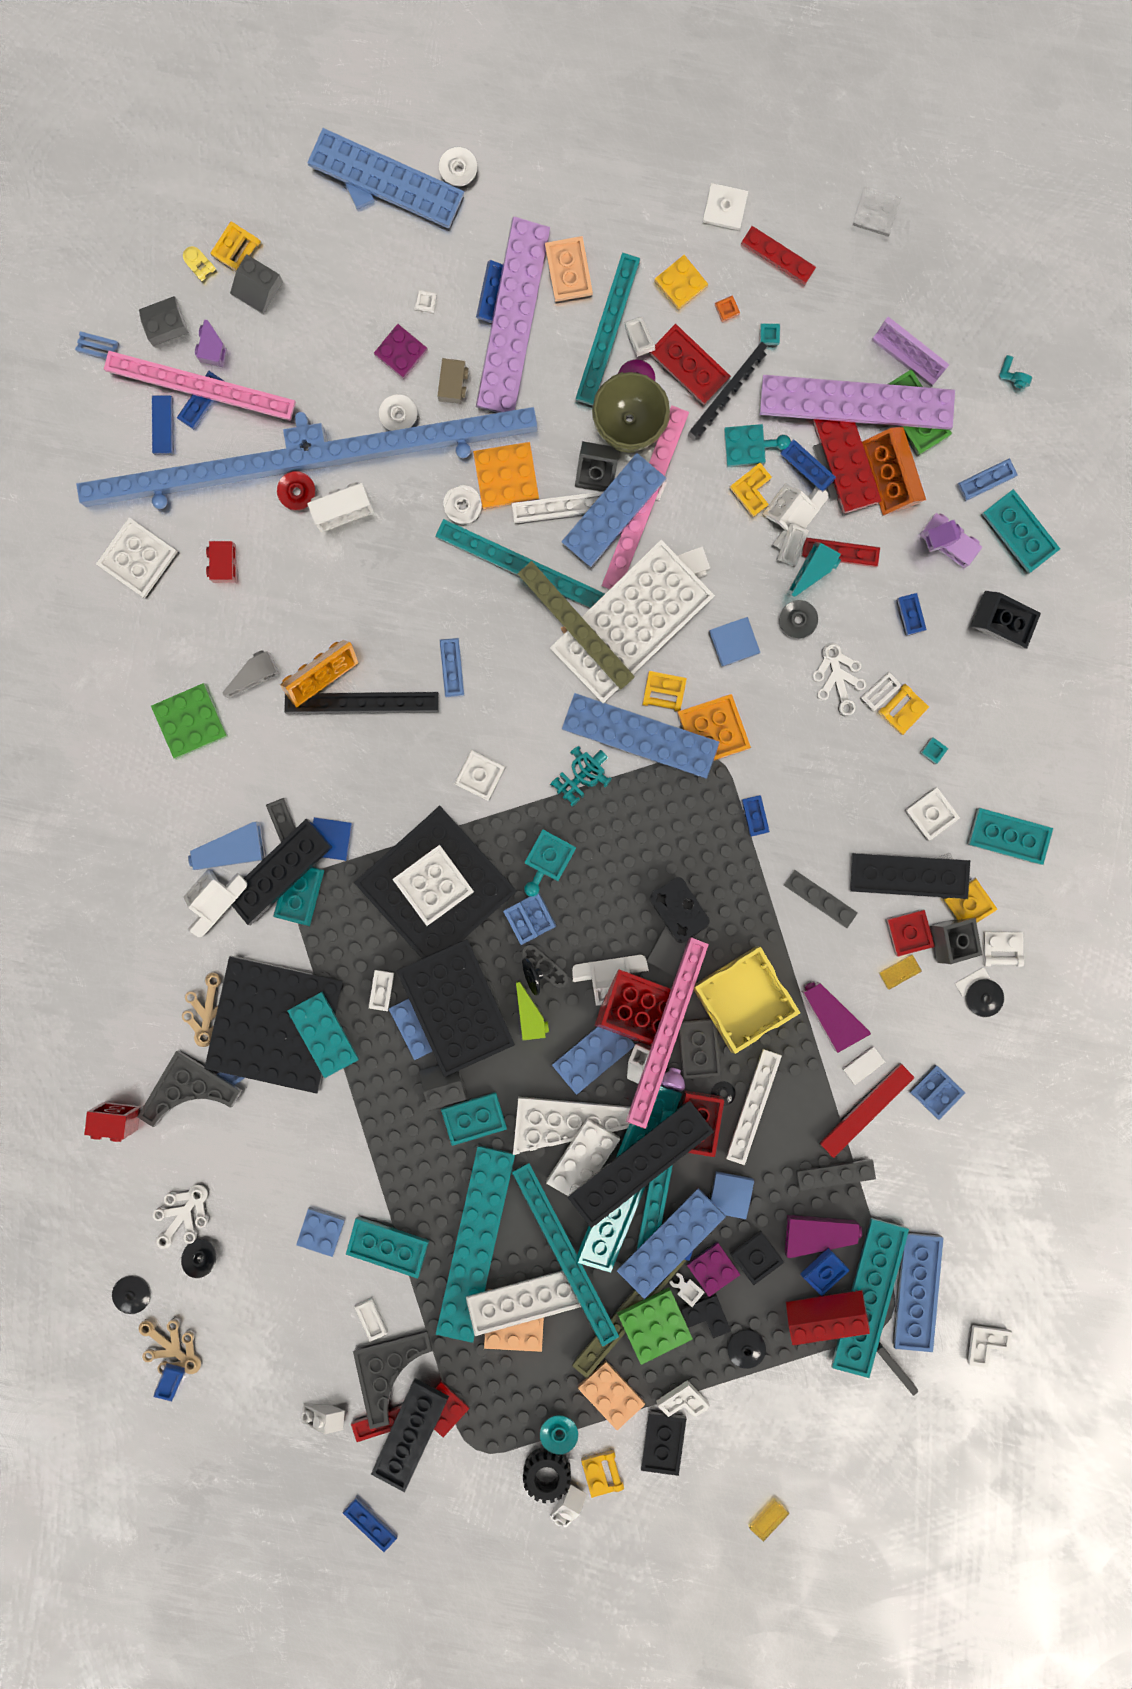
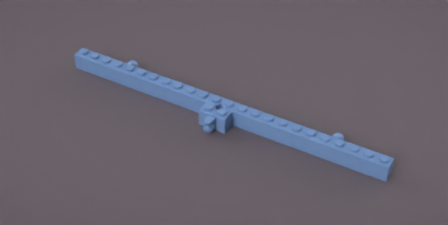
M534 407L326 442L323 425L321 423L309 425L306 414L299 411L295 416L296 427L283 429L286 449L76 483L79 503L85 507L153 496V506L157 509H163L167 505V498L163 494L287 474L293 471H305L457 445L455 450L457 456L467 458L471 453V448L467 443L538 432ZM306 445L311 446V447H308L309 450H307V451L304 450V447H305Z

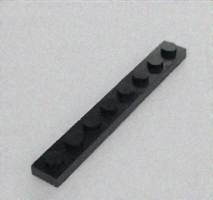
M439 692L316 693L297 708L285 694L284 712L285 714L439 712Z

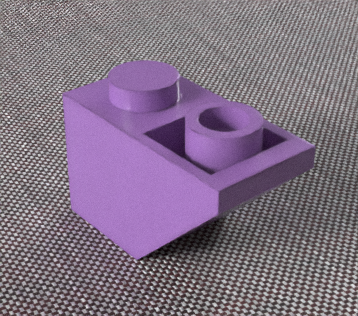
M204 319L203 325H200L199 328L200 341L195 347L196 358L200 363L223 367L226 347L210 322Z
M955 519L924 533L929 552L950 546L961 538V529L959 524H956Z

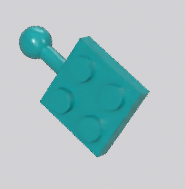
M763 424L725 427L727 467L765 464V448L777 447L780 450H784L790 445L791 439L783 434L778 436L777 439L764 440Z
M542 830L525 861V864L538 870L533 880L524 887L526 895L534 897L539 893V883L544 874L559 881L576 847Z

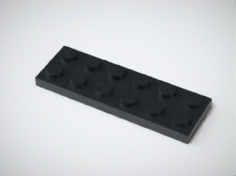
M305 819L244 877L247 887L231 906L247 925H252L312 868L332 846L309 819Z
M853 853L850 891L968 899L971 860Z
M416 1378L414 1379L371 1475L405 1493L448 1401V1395Z

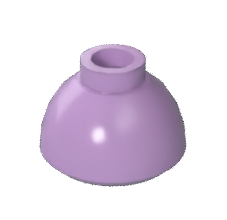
M670 1068L664 1074L661 1085L678 1092L685 1090V1082L680 1074L681 1070Z

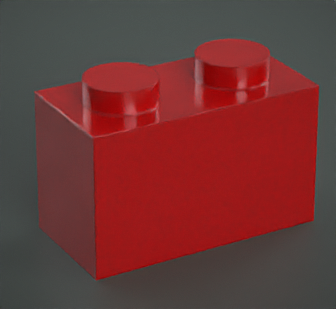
M209 541V547H206V556L209 558V566L206 567L207 577L213 583H236V544L233 541Z

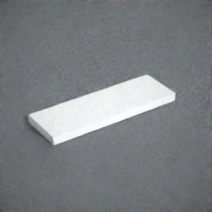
M563 1271L466 1296L474 1336L581 1307Z

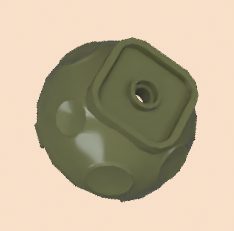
M621 372L611 376L610 379L601 385L594 398L592 416L595 428L602 439L618 451L632 453L647 448L658 440L669 423L670 408L665 390L647 375ZM630 416L633 418V421L628 422L626 418Z

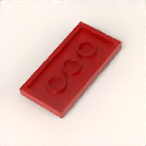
M676 323L655 344V350L649 352L659 364L703 405L731 378Z

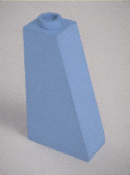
M252 822L191 850V855L188 856L190 867H193V870L263 860L265 856L260 822Z

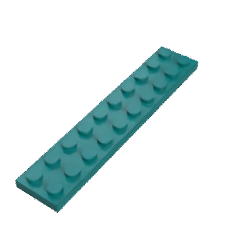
M661 1085L646 1129L630 1123L616 1157L660 1124L662 1110L676 1111L682 1093ZM645 1187L593 1228L588 1226L577 1254V1263L611 1273Z
M479 1145L477 1147L435 1335L471 1343L474 1341V1332L466 1296L485 1291L515 1158L513 1153Z

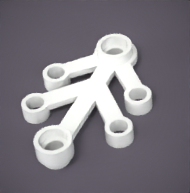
M829 643L823 648L822 655L824 660L818 670L812 674V679L815 682H821L824 679V672L831 663L833 671L824 687L818 691L817 697L821 701L828 699L829 692L836 682L841 700L839 711L842 715L849 716L855 712L856 706L848 698L844 680L854 685L857 691L866 688V681L858 679L840 668L839 662L849 666L851 672H858L861 669V663L843 655L839 645ZM829 650H834L835 655L830 656L828 653ZM853 663L858 664L857 670L852 668ZM816 673L821 674L820 680L815 678ZM858 681L863 683L862 688L857 687ZM821 691L826 692V698L820 696ZM844 705H848L850 707V710L848 712L844 711Z
M194 1185L189 1189V1192L168 1193L164 1197V1202L167 1205H173L176 1201L188 1200V1202L182 1207L158 1208L153 1212V1218L156 1221H161L164 1217L177 1216L167 1231L157 1236L156 1244L159 1248L166 1249L172 1244V1236L183 1221L186 1231L184 1241L191 1244L196 1240L197 1235L194 1232L191 1215L194 1205L196 1206L198 1216L195 1220L196 1226L203 1228L207 1225L208 1218L205 1216L203 1202L207 1199L208 1192L204 1186ZM199 1192L200 1198H196L194 1193ZM168 1196H172L174 1201L169 1202ZM157 1211L162 1213L161 1218L157 1217ZM200 1218L205 1221L203 1225L198 1222ZM187 1235H193V1240H189ZM164 1238L166 1240V1244H162L160 1242V1239Z

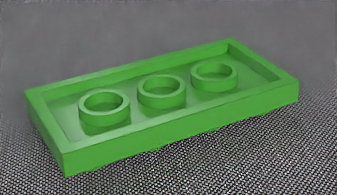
M912 369L888 383L889 385L923 387ZM900 426L904 428L906 437L918 456L952 435V432L947 429Z

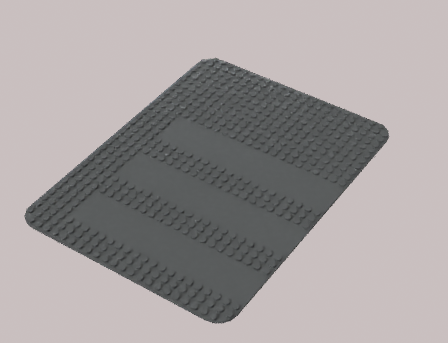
M719 760L713 761L707 779L661 763H655L611 777L612 780L606 788L600 781L593 787L586 785L579 787L584 793V797L581 798L574 792L573 795L576 798L579 797L580 800L573 807L567 799H563L565 794L560 793L458 825L517 890L514 895L464 939L469 940L515 1045L460 1070L467 1093V1098L463 1101L496 1092L507 1130L452 1146L441 1108L453 1104L429 1110L423 1092L420 1070L438 1065L433 1051L414 1060L390 1011L369 1008L375 970L394 972L390 1008L408 999L397 970L422 959L354 884L360 876L394 846L322 868L321 870H324L311 924L310 926L298 924L313 974L343 981L336 1017L359 1057L358 1061L343 1069L394 1229L430 1240L419 1278L411 1276L409 1278L426 1332L429 1333L441 1379L470 1407L456 1423V1427L463 1440L475 1450L488 1454L504 1453L541 1441L540 1430L543 1423L548 1418L556 1415L570 1418L576 1424L577 1429L607 1420L578 1389V1385L586 1377L572 1366V1363L596 1336L581 1307L544 1317L542 1352L484 1349L485 1334L474 1336L473 1343L435 1334L477 1147L479 1145L513 1153L518 1097L631 1107L638 1087V1083L627 1079L628 1061L634 1047L577 1095L554 1069L552 1064L597 1027L594 1025L601 1005H596L592 979L573 982V966L635 955H643L647 960L665 927L663 920L651 904V894L676 877H680L686 882L688 888L710 920L707 927L708 930L701 941L709 945L696 983L754 947H761L773 966L779 982L788 991L800 1014L778 1028L769 1030L757 1041L736 1054L730 1052L718 1032L722 1076L684 1079L685 1090L711 1094V1090L716 1083L726 1081L733 1085L736 1096L731 1104L723 1106L715 1157L687 1153L673 1164L662 1224L698 1188L711 1199L716 1171L754 1179L747 1218L741 1219L726 1216L693 1250L690 1258L691 1261L718 1242L739 1271L740 1276L714 1293L718 1297L731 1332L713 1339L708 1324L704 1321L688 1328L693 1338L692 1340L642 1365L625 1333L594 1371L606 1360L644 1400L645 1405L641 1408L643 1409L656 1405V1400L687 1380L697 1391L835 1348L838 1339L792 1345L786 1301L821 1296L800 1273L824 1251L787 1258L785 1255L787 1215L856 1220L860 1224L859 1226L862 1227V1237L858 1238V1244L831 1249L850 1271L823 1295L825 1296L851 1292L871 1214L860 1182L803 1191L799 1190L796 1170L854 1161L849 1145L832 1158L819 1144L841 1122L754 843L752 837H750L734 780L726 765ZM545 830L575 846L576 850L559 881L544 874L539 883V893L556 927L521 945L503 911L530 897L526 895L524 887L533 880L538 870L525 864V861L541 831ZM657 895V903L662 902L665 905L664 900L666 897ZM689 900L682 903L686 910L693 908V904ZM527 945L536 946L567 973V984L562 988H557L543 977L540 980L539 995H534L528 986L523 972V948ZM527 949L525 951L527 953L526 957L528 959L529 957L535 959V962H533L534 965L537 964L539 959L543 958L542 955H539V957L537 958L534 955V949ZM542 961L539 968L541 971L547 972L550 970L551 965L548 961ZM647 962L648 971L631 973L672 989L675 980L674 976ZM554 967L553 971L547 976L551 978V975L556 978L555 982L557 984L559 982L563 983L564 975H557L555 971L558 969ZM516 981H521L544 1016V1021H548L549 1033H546V1038L522 1039ZM693 990L683 1021L709 1019L708 1013ZM678 1033L665 1073L670 1068H676L681 1070L680 1074L683 1077ZM632 1040L634 1044L640 1043L635 1040ZM762 1049L780 1054L782 1057L746 1163L742 1165L726 1159V1155ZM684 1090L681 1091L682 1096L677 1106V1109H679L682 1106ZM721 1090L720 1096L726 1097L727 1091ZM627 1129L612 1132L620 1137V1141L602 1168L616 1158ZM571 1142L516 1154L512 1171L530 1163L576 1254H578L589 1224L567 1198V1195L546 1184L547 1178ZM512 1173L485 1291L562 1271ZM648 1184L645 1186L611 1273L582 1264L610 1318L635 1290L617 1270L636 1251ZM761 1230L784 1263L753 1285L730 1253ZM686 1260L676 1273H680L683 1276L685 1283L690 1279L704 1291L687 1266V1263L690 1261ZM676 1275L670 1279L674 1284H678L680 1281ZM668 1282L662 1290L670 1288L683 1316L681 1308L689 1304L677 1295L680 1289L672 1287ZM894 1288L883 1328L892 1318L896 1304ZM705 1291L699 1300L709 1297ZM752 1330L763 1338L766 1345V1354L762 1362L756 1367L749 1369L740 1368L730 1360L727 1350L728 1342L738 1331ZM749 1348L744 1350L745 1354H749L751 1352V1349ZM557 1430L555 1433L561 1435L563 1432L562 1430Z

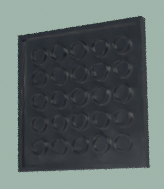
M440 805L354 882L422 959L464 940L517 892ZM441 845L474 892L426 926L393 881V878Z
M229 956L204 1069L317 1094L322 1073L287 1010L323 992L336 1015L343 981Z

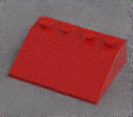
M618 969L600 1007L594 1026L652 1047L671 989Z

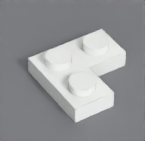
M972 1325L967 1363L972 1366L988 1368L991 1349L1010 1351L1012 1331Z
M688 1380L656 1400L657 1406L668 1417L683 1407L694 1418L710 1408L709 1402Z

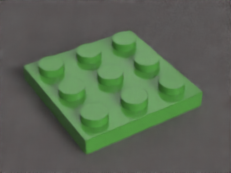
M205 683L151 705L174 759L228 736Z
M670 1288L664 1289L617 1313L641 1365L693 1339Z

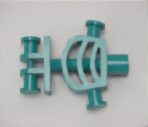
M577 746L570 752L571 755L574 754L576 757L571 765L575 778L570 780L561 772L560 777L565 783L562 784L559 781V777L551 782L550 785L557 789L558 794L562 792L565 794L563 799H567L572 807L580 800L579 797L576 798L573 795L574 792L581 798L584 797V793L577 787L579 783L593 787L600 781L606 788L612 780L611 777L608 778L604 775L605 770L601 767L608 759V756L602 750L591 757L587 752L582 754L580 746ZM583 760H584V763H585V765H586L585 768H583V766H582V764H581V761H583ZM577 764L581 770L579 774L575 770ZM587 777L592 781L584 780V778ZM568 786L571 787L569 791L566 790Z

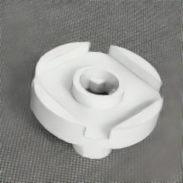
M460 485L450 489L444 497L445 514L452 522L460 525H469L479 517L482 510L481 498L472 487ZM465 500L468 507L460 510V506L457 504Z

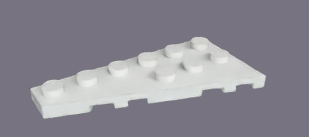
M518 1097L513 1155L546 1146L571 1142L587 1118L610 1132L627 1129L630 1123L626 1122L631 1107Z

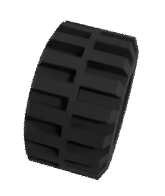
M544 1447L543 1451H540L539 1448L536 1449L535 1454L532 1452L529 1455V1459H526L525 1466L523 1467V1483L525 1491L528 1490L530 1497L534 1495V1500L537 1502L541 1499L542 1503H546V1500H550V1503H553L555 1498L559 1501L562 1499V1494L566 1495L568 1492L567 1488H570L571 1467L566 1456L563 1457V1454H553ZM548 1467L554 1469L558 1473V1477L552 1482H542L536 1477V1473L540 1469Z

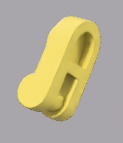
M191 246L184 250L183 259L201 282L206 279L205 276L207 274L213 273L216 270L213 264L197 247ZM201 264H204L205 266L201 270H199L198 267Z

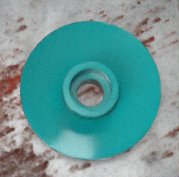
M563 1415L552 1416L543 1423L540 1430V1440L547 1451L553 1454H565L575 1447L578 1441V1429L570 1418ZM557 1430H562L563 1433L561 1435H557L555 1432Z

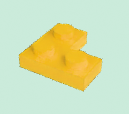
M761 463L757 464L729 487L752 517H755L769 505L758 491L760 487L772 478Z

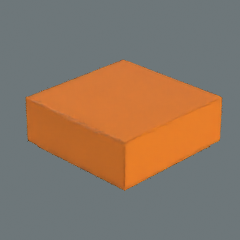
M733 295L715 303L722 322L740 315Z

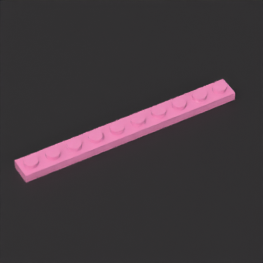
M108 351L104 366L106 372L290 421L296 404L295 400L112 351Z
M673 405L670 407L668 426L658 438L649 462L664 476L689 415L688 411ZM659 489L623 529L601 587L610 590L628 572Z
M692 937L688 939L626 1122L644 1129L647 1127L709 945Z

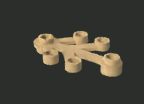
M215 972L208 973L205 977V983L208 986L205 1008L197 1000V996L193 991H188L185 994L186 1002L191 1003L203 1019L202 1026L200 1027L194 1020V1015L190 1010H185L182 1013V1020L187 1022L194 1030V1041L200 1047L210 1045L214 1027L209 1028L210 1021L216 1017L218 1006L213 1009L215 990L220 985L221 978ZM212 977L217 979L215 984L209 982ZM189 994L194 995V999L191 1001L187 999ZM186 1013L191 1014V1018L188 1020L184 1018ZM203 1034L208 1036L207 1040L202 1041L200 1039L201 1035Z
M145 1319L140 1323V1334L150 1336L165 1348L162 1350L147 1349L143 1353L142 1358L145 1362H151L157 1358L176 1357L180 1360L179 1362L169 1363L162 1361L158 1365V1372L162 1374L161 1365L169 1363L184 1367L187 1374H195L201 1367L200 1358L194 1355L193 1340L195 1336L191 1331L183 1334L182 1342L186 1344L185 1354L180 1350L178 1332L180 1323L176 1319L170 1320L167 1324L171 1342L155 1330L156 1324L153 1320ZM170 1323L176 1324V1328H171ZM143 1326H148L149 1331H144ZM185 1335H189L191 1340H186ZM146 1353H150L152 1358H147ZM188 1362H192L194 1367H189Z

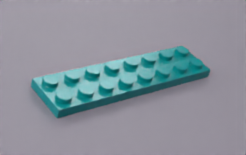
M874 1218L870 1219L851 1291H863L870 1334L839 1338L831 1364L833 1369L870 1378L909 1232L908 1227Z

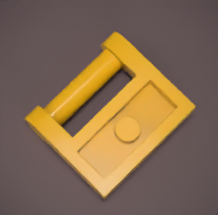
M230 221L210 254L236 272L246 254L250 256L254 248L258 247L261 241ZM244 240H248L249 243L235 263L232 261L233 257Z
M649 671L642 705L648 706L649 704L674 709L675 712L680 711L687 678ZM651 692L677 696L676 702L650 697Z
M903 684L896 696L884 708L882 707L878 711L901 735H904L929 708L906 684ZM907 695L910 698L908 702L892 717L890 712Z
M614 1450L581 1458L591 1498L611 1492H619L625 1488L619 1477L614 1459L616 1457ZM604 1460L608 1462L613 1480L611 1484L607 1482L602 1464Z

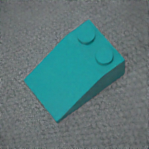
M815 542L787 593L795 597L830 573L832 569H836L841 561L839 558L841 554L822 543Z

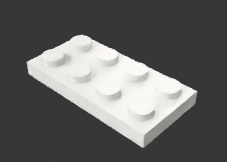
M587 1118L547 1178L546 1184L568 1196L601 1170L620 1141V1137Z

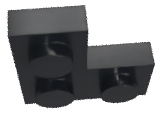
M716 1294L697 1301L693 1307L687 1305L681 1308L688 1328L706 1321L713 1339L731 1332Z

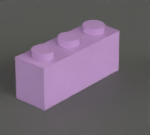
M935 513L919 535L925 539L924 533L947 523L949 519L941 513ZM960 527L961 538L954 544L939 550L965 569L977 556L982 546L976 538L967 536Z

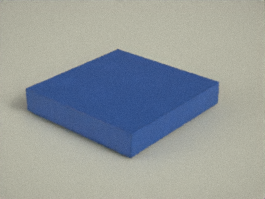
M314 817L313 825L332 846L323 857L347 861L352 823Z
M828 1248L800 1275L823 1296L850 1270Z

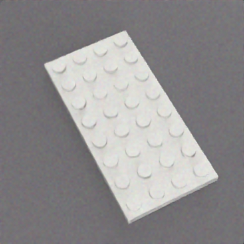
M661 539L582 618L629 671L634 674L715 595ZM569 631L550 647L602 703L619 689Z

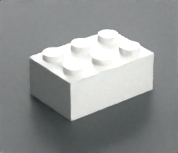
M351 483L344 490L335 489L329 492V495L325 497L316 496L311 499V502L307 503L314 523L320 532L374 513L367 491L362 483Z

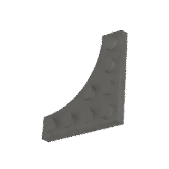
M176 1051L137 1118L155 1127L160 1119L172 1108L183 1102L195 1099L213 1100L231 1108L242 1090L211 1070L204 1069L203 1065L182 1052Z
M428 1332L353 1351L370 1429L390 1424L388 1406L392 1387L401 1371L411 1361L433 1351Z

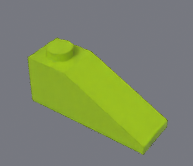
M516 981L522 1039L546 1038V1033H549L548 1021H544V1016L521 981Z

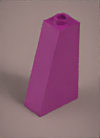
M812 981L804 986L805 989L801 992L834 1051L839 1053L871 1035L870 1031L821 983Z
M787 1215L785 1255L787 1258L826 1251L828 1248L831 1250L858 1244V1238L862 1237V1227L859 1226L860 1224L856 1220Z

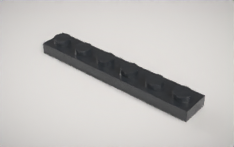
M761 342L691 428L688 436L693 441L697 436L700 438L707 430L705 426L709 421L713 423L719 415L717 411L720 407L725 408L730 402L731 398L729 396L732 392L737 393L743 385L741 381L745 377L749 378L754 372L755 368L753 366L757 362L761 363L767 355L765 353L768 347L766 344Z

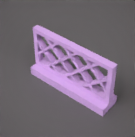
M890 317L885 319L872 339L873 342L906 368L912 369L914 374L930 387L934 385L949 366L946 361Z

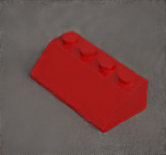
M862 1290L786 1301L792 1345L870 1334Z

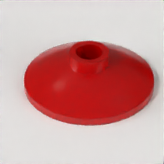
M299 471L285 474L277 485V496L280 502L291 510L307 508V503L311 502V499L315 497L316 490L312 479ZM297 488L301 491L299 495L294 494V490Z

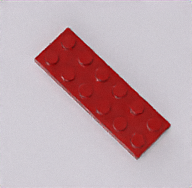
M812 419L829 470L836 477L833 483L843 513H849L880 503L882 500L856 423Z

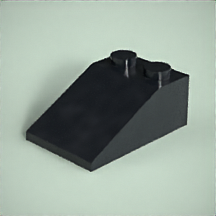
M985 591L971 627L1027 649L1041 613L1000 592Z

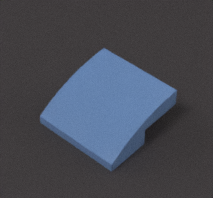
M748 617L709 630L722 667L760 653Z
M540 893L534 897H528L503 911L521 945L556 927Z
M938 1066L910 1092L938 1120L965 1094Z
M716 1171L710 1200L726 1216L746 1219L754 1179Z

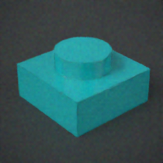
M760 324V343L779 345L780 324Z
M932 737L921 751V754L933 763L938 764L949 748Z

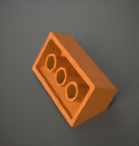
M903 427L889 428L862 441L882 500L879 504L883 515L912 507L926 500Z

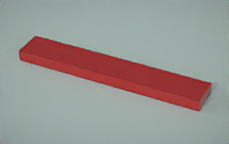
M900 1063L819 1144L834 1158L915 1077Z

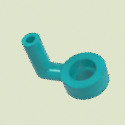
M1006 355L999 375L1000 378L1012 381L1014 386L1020 389L1029 387L1033 379L1032 376L1022 372L1010 373L1009 369L1014 357Z

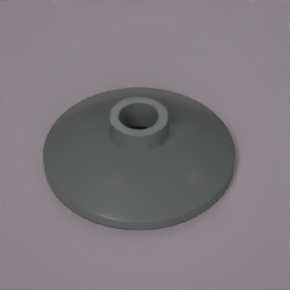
M795 600L788 603L782 609L780 625L788 636L797 639L805 638L815 631L818 625V614L814 606L809 602ZM795 617H800L801 623L797 624Z

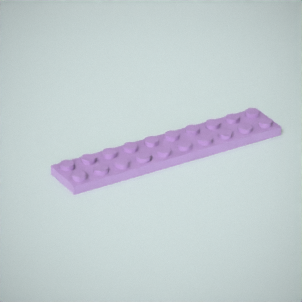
M515 216L512 218L475 407L497 413L515 410L546 252L545 243L548 242L550 227Z
M763 375L760 415L951 430L953 428L955 390Z

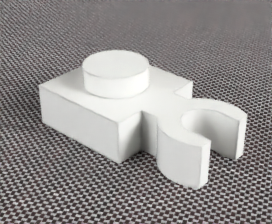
M676 1273L675 1275L680 1279L679 1283L674 1284L671 1280L669 1283L672 1287L679 1288L680 1291L677 1295L693 1307L704 1294V1291L690 1279L685 1283L683 1276L680 1273Z

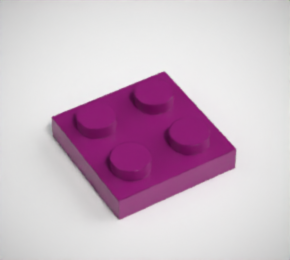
M397 324L375 350L374 355L404 379L427 352L428 348Z
M718 1242L687 1263L688 1268L709 1297L740 1276L739 1271Z

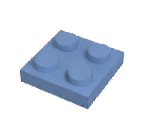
M309 1207L296 1245L333 1257L345 1219Z

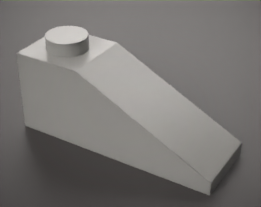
M264 650L254 653V657L247 661L222 692L223 695L227 698L279 675L271 654L268 651L264 652Z

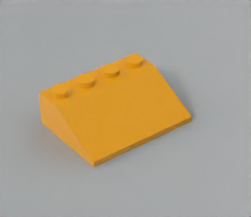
M346 640L333 643L325 653H319L311 663L302 665L294 675H289L283 679L280 686L296 708L358 664L352 644Z

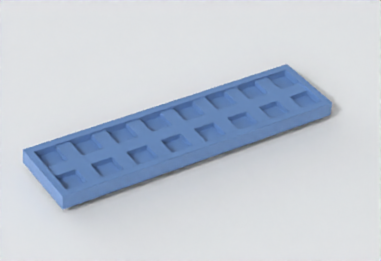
M322 128L307 162L308 166L448 229L464 196V191L325 128Z
M576 693L573 695L562 727L564 731L705 779L708 778L720 743L719 741Z

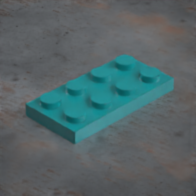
M1014 489L982 513L1028 574L1061 549Z
M978 808L968 845L1044 865L1053 828Z
M323 992L287 1010L324 1079L359 1060Z
M356 1217L346 1255L418 1279L430 1240Z

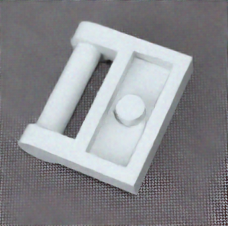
M983 932L984 966L1016 965L1017 967H1023V932ZM991 951L1016 952V957H991Z

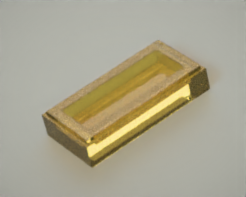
M911 954L879 972V975L886 988L890 990L922 972Z
M774 1499L749 1525V1529L764 1542L790 1513Z

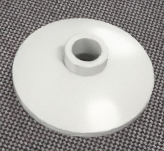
M454 147L447 150L439 161L441 177L445 182L453 186H464L470 183L477 173L475 156L469 150L462 147ZM461 167L462 171L456 172L455 169Z
M400 394L392 395L382 402L379 408V418L382 425L389 431L411 428L417 419V408L409 397ZM397 413L402 414V417L399 419L395 416Z

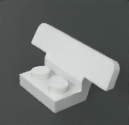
M785 483L763 513L767 519L779 524L784 529L773 545L781 550L790 523L806 529L827 501L828 492L826 490L821 492L815 487L807 497L801 490Z
M207 869L183 897L188 908L199 916L188 930L197 937H203L246 889V880L237 873L224 886L217 880L214 872Z
M635 955L576 964L572 969L573 982L592 979L596 1005H602L618 969L630 974L648 971L645 956Z

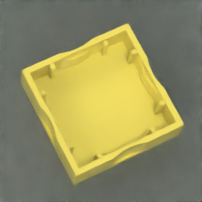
M757 946L696 983L693 989L730 1052L734 1054L757 1041L769 1030L778 1028L800 1014L788 991L779 982L775 970L761 947Z

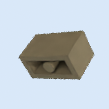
M442 358L437 395L440 402L462 404V398H466L467 387H464V380H468L469 368L466 367L465 361Z

